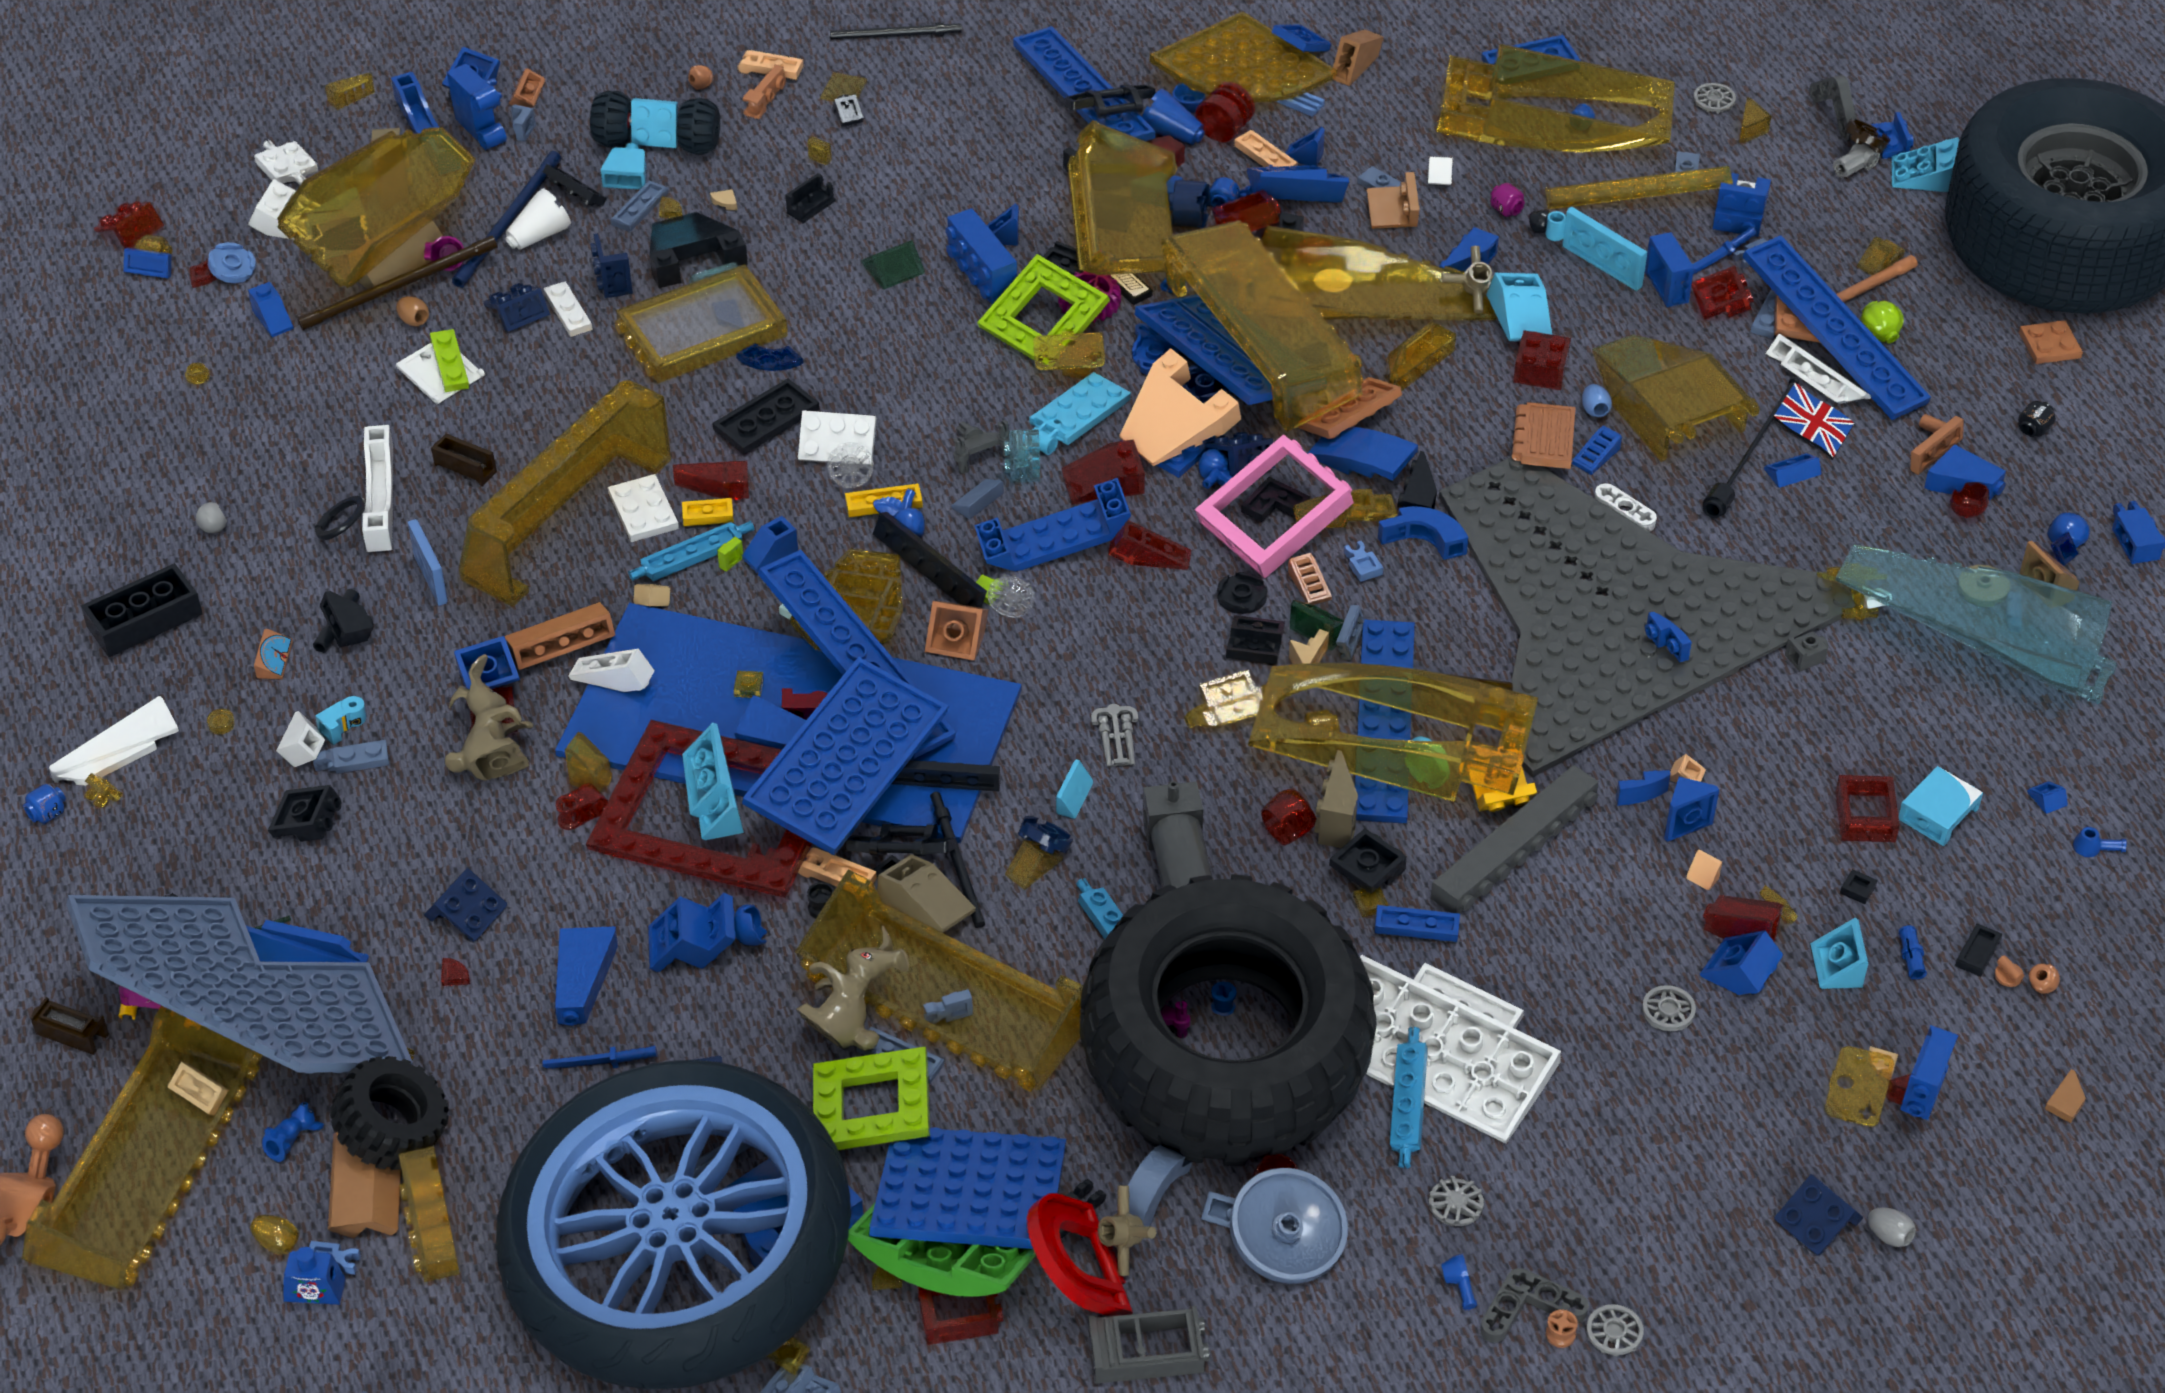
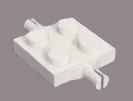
M270 140L268 142L265 141L263 147L266 150L254 156L255 163L271 180L275 179L281 183L295 181L301 188H304V186L308 187L309 181L305 177L318 171L316 162L296 141L276 147Z

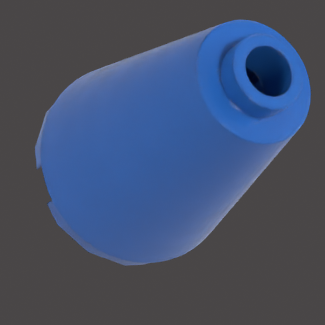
M1164 89L1158 90L1152 97L1153 104L1151 107H1146L1142 118L1155 130V134L1191 145L1195 142L1199 143L1205 134L1203 130L1204 125L1168 91Z

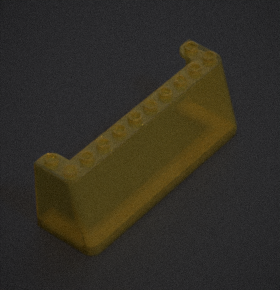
M1237 220L1170 235L1161 240L1167 285L1180 298L1187 295L1186 279L1271 384L1274 416L1287 432L1363 395L1362 384L1364 381L1361 375L1360 368L1362 367V362L1359 356L1349 350L1347 342L1339 338L1333 325H1328L1324 320L1322 312L1312 306L1311 300L1306 294L1303 295L1296 281L1291 280L1287 276L1282 265L1279 266L1275 262L1273 254L1264 249L1258 237L1253 236L1247 223Z
M624 380L614 386L469 517L458 568L460 579L511 607H514L529 593V588L511 576L508 555L617 455L654 474H657L671 461L664 396L634 381Z
M849 869L795 951L800 960L799 964L807 971L806 976L817 983L821 979L828 977L823 973L813 974L809 970L813 963L823 962L831 965L837 971L846 974V955L848 952L855 948L880 947L883 943L881 926H884L892 939V951L902 948L908 955L909 970L902 972L891 967L881 977L871 981L865 992V1005L876 1008L875 1011L886 1019H890L891 1016L898 1019L899 1024L910 1031H913L915 1028L923 1032L922 1035L933 1043H936L938 1040L945 1043L946 1048L957 1055H960L962 1052L970 1056L969 1059L980 1067H984L986 1064L994 1068L993 1071L1004 1079H1008L1009 1076L1018 1081L1019 1086L1030 1092L1033 1089H1041L1080 1039V1009L1083 985L1060 975L1055 983L1056 990L883 904L872 881ZM969 989L972 996L973 1015L946 1022L944 1018L935 1024L924 1019V1014L926 1013L923 1004L942 1002L943 996Z
M161 1005L154 1017L148 1049L55 1200L51 1204L41 1199L28 1220L22 1260L33 1265L119 1290H124L126 1286L132 1287L139 1274L137 1268L140 1262L146 1263L152 1253L153 1247L150 1245L154 1238L159 1240L166 1229L167 1223H164L168 1215L174 1216L181 1202L178 1199L180 1194L189 1191L194 1181L193 1172L195 1169H202L208 1156L205 1153L207 1148L216 1145L221 1134L218 1131L222 1123L225 1125L229 1123L234 1113V1109H232L235 1101L239 1103L242 1101L247 1090L246 1082L248 1079L253 1081L260 1068L258 1063L262 1054ZM181 1062L188 1063L229 1090L215 1115L206 1113L168 1088Z

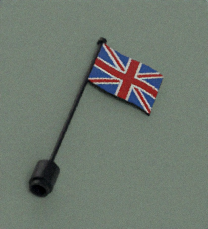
M1791 377L1786 391L1727 483H1715L1703 500L1704 513L1711 518H1718L1726 513L1735 498V492L1731 484L1773 419L1791 433L1822 450L1832 460L1854 423L1843 413L1815 398L1799 386V379L1797 377Z

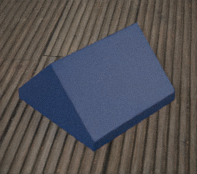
M1679 776L1670 803L1664 839L1668 842L1712 825L1720 789L1715 785Z

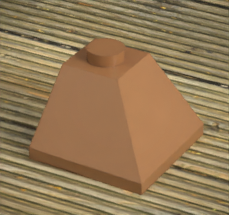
M2033 541L2027 543L2019 578L2050 609L2075 599L2079 585L2075 575L2071 574L2061 563Z

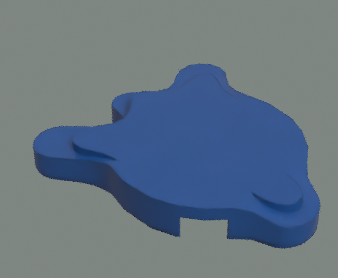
M1139 323L1135 326L1137 340L1132 347V358L1140 368L1141 373L1148 375L1153 363L1169 349L1174 350L1180 355V350L1148 325Z

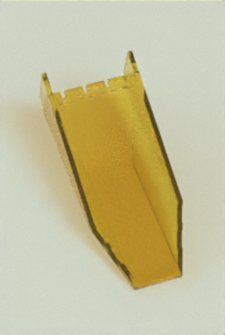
M443 127L424 128L421 133L413 134L411 130H406L403 135H396L394 131H390L305 179L277 218V223L279 224L277 228L289 239L294 238L293 243L307 256L312 254L311 260L324 272L329 270L328 276L340 287L345 285L349 288L458 198L459 192L465 184V179L470 173L476 158Z

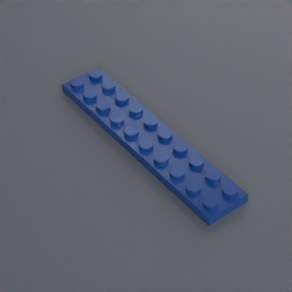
M1052 26L1013 38V46L1063 98L1082 93L1085 90L1100 91L1113 89ZM1122 96L1103 99L1105 107L1127 103ZM1093 107L1076 110L1114 151L1124 150L1127 147L1155 139V130L1138 113L1127 112L1108 115L1106 118L1099 119Z
M1781 235L1744 252L1743 258L1865 392L1871 395V398L1891 420L1929 403L1931 396Z
M802 550L796 551L759 569V577L842 675L845 674L858 657H861L919 689ZM944 717L912 759L955 738V730Z
M1365 620L1363 623L1355 788L1358 794L1356 820L1407 823L1409 766L1406 764L1405 756L1407 755V750H1405V746L1410 741L1412 681L1410 680V673L1413 671L1415 622Z

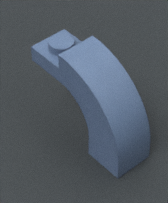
M1162 1145L1154 1148L1142 1161L1128 1184L1129 1213L1139 1216L1144 1226H1150L1159 1202L1167 1188L1175 1179L1187 1174L1193 1162L1185 1160V1157L1179 1151L1168 1149Z

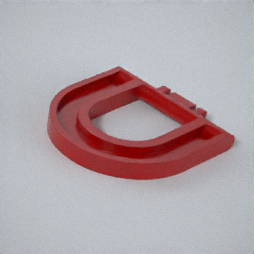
M1057 1193L1047 1194L1033 1203L1027 1214L1029 1238L1040 1264L1057 1288L1072 1302L1086 1310L1107 1316L1132 1315L1133 1311L1123 1284L1126 1283L1125 1279L1118 1274L1115 1252L1110 1251L1113 1247L1103 1245L1099 1239V1220L1093 1205ZM1059 1229L1090 1239L1104 1279L1088 1275L1074 1264L1064 1249Z

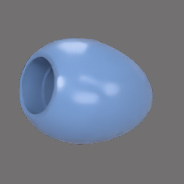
M1597 384L1588 385L1582 394L1583 408L1589 415L1599 418L1610 412L1612 399L1608 391Z

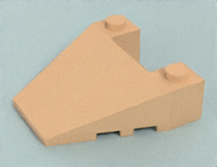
M1169 349L1153 363L1119 435L1123 442L1153 466L1182 454V450L1194 445L1197 447L1203 444L1204 440L1212 436L1217 438L1224 435L1241 420L1239 402L1221 389L1203 404L1182 387L1191 379L1188 362L1172 349Z

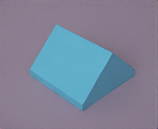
M1853 918L1810 943L1819 986L1822 989L1863 988L1868 960L1859 920Z

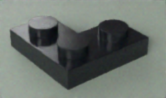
M1268 477L1241 505V512L1260 522H1263L1275 508L1297 518L1310 504V496Z

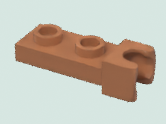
M776 64L754 90L749 89L744 95L742 101L748 102L744 115L760 119L766 112V105L773 101L776 93L780 89L782 90L786 84L783 66Z

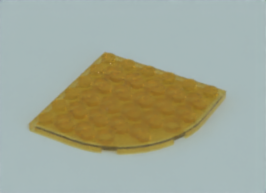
M1243 11L1151 53L1149 57L1150 63L1185 84L1191 90L1221 99L1237 101L1241 104L1294 99V97L1335 79L1337 76L1336 69L1309 52H1303L1273 34L1272 29Z

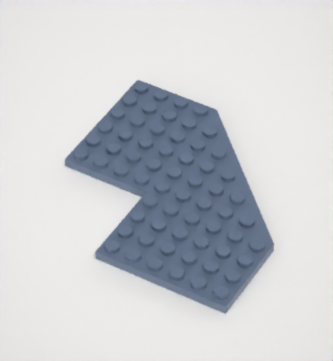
M68 895L66 905L88 970L298 1073L350 1072L360 1062L364 1060L369 1061L370 1058L380 1056L382 1059H385L386 1056H393L399 1061L406 1059L411 1061V1065L413 1064L369 962H260L235 898Z

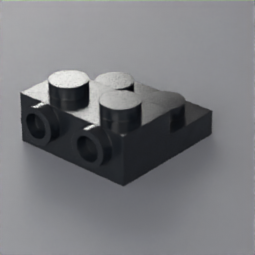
M331 785L286 790L268 828V832L272 837L296 835L301 842L323 839L326 831H330L333 827L332 818L335 811L341 809V798Z
M1364 828L1330 858L1329 866L1372 894L1383 883L1389 885L1405 871L1407 856L1401 850L1383 841L1379 835L1373 834Z

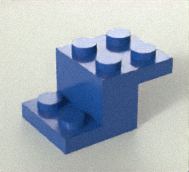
M723 893L708 908L681 896L648 926L650 969L660 972L668 964H671L675 958L701 969L715 960L735 940L733 896Z

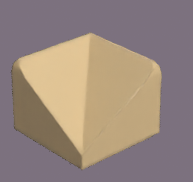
M656 584L634 585V604L669 606V586Z

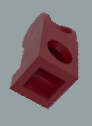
M782 688V709L807 720L827 696V693L814 691L810 694H793L792 688Z

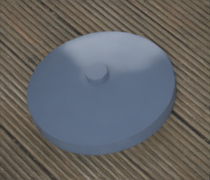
M1277 1168L1256 1175L1240 1190L1230 1213L1231 1238L1241 1258L1258 1274L1280 1283L1299 1284L1321 1277L1335 1265L1347 1242V1217L1336 1193L1318 1177L1298 1169Z

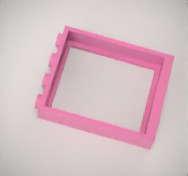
M1283 434L1195 509L1199 522L1263 578H1266L1354 502L1351 495L1352 489L1346 481H1339L1329 467L1321 466L1312 453L1307 454L1295 439L1291 441ZM1288 454L1333 492L1264 550L1220 511Z

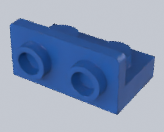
M1895 112L1893 122L1871 124L1877 128L1876 132L1878 135L1882 136L1884 133L1891 140L1887 148L1880 153L1882 159L1892 158V156L1900 153L1909 152L1910 148L1913 147V136L1909 134L1907 122L1903 120L1900 112Z

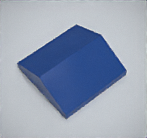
M462 47L450 70L467 64L485 81L492 78L496 79L500 61ZM446 75L442 85L449 88L448 77Z

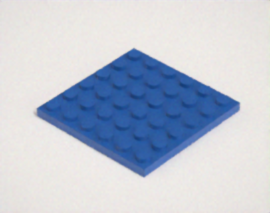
M933 1127L930 1128V1136L890 1142L870 1223V1236L1033 1249L1028 1234L1027 1214L1031 1205L1045 1195L1059 1193L1066 1151V1139L1054 1136L1035 1137L1025 1134L1009 1135L997 1132L983 1133L971 1132L969 1130H943Z

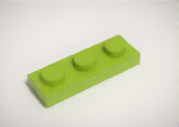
M454 329L430 333L431 344L445 392L468 389L469 381Z

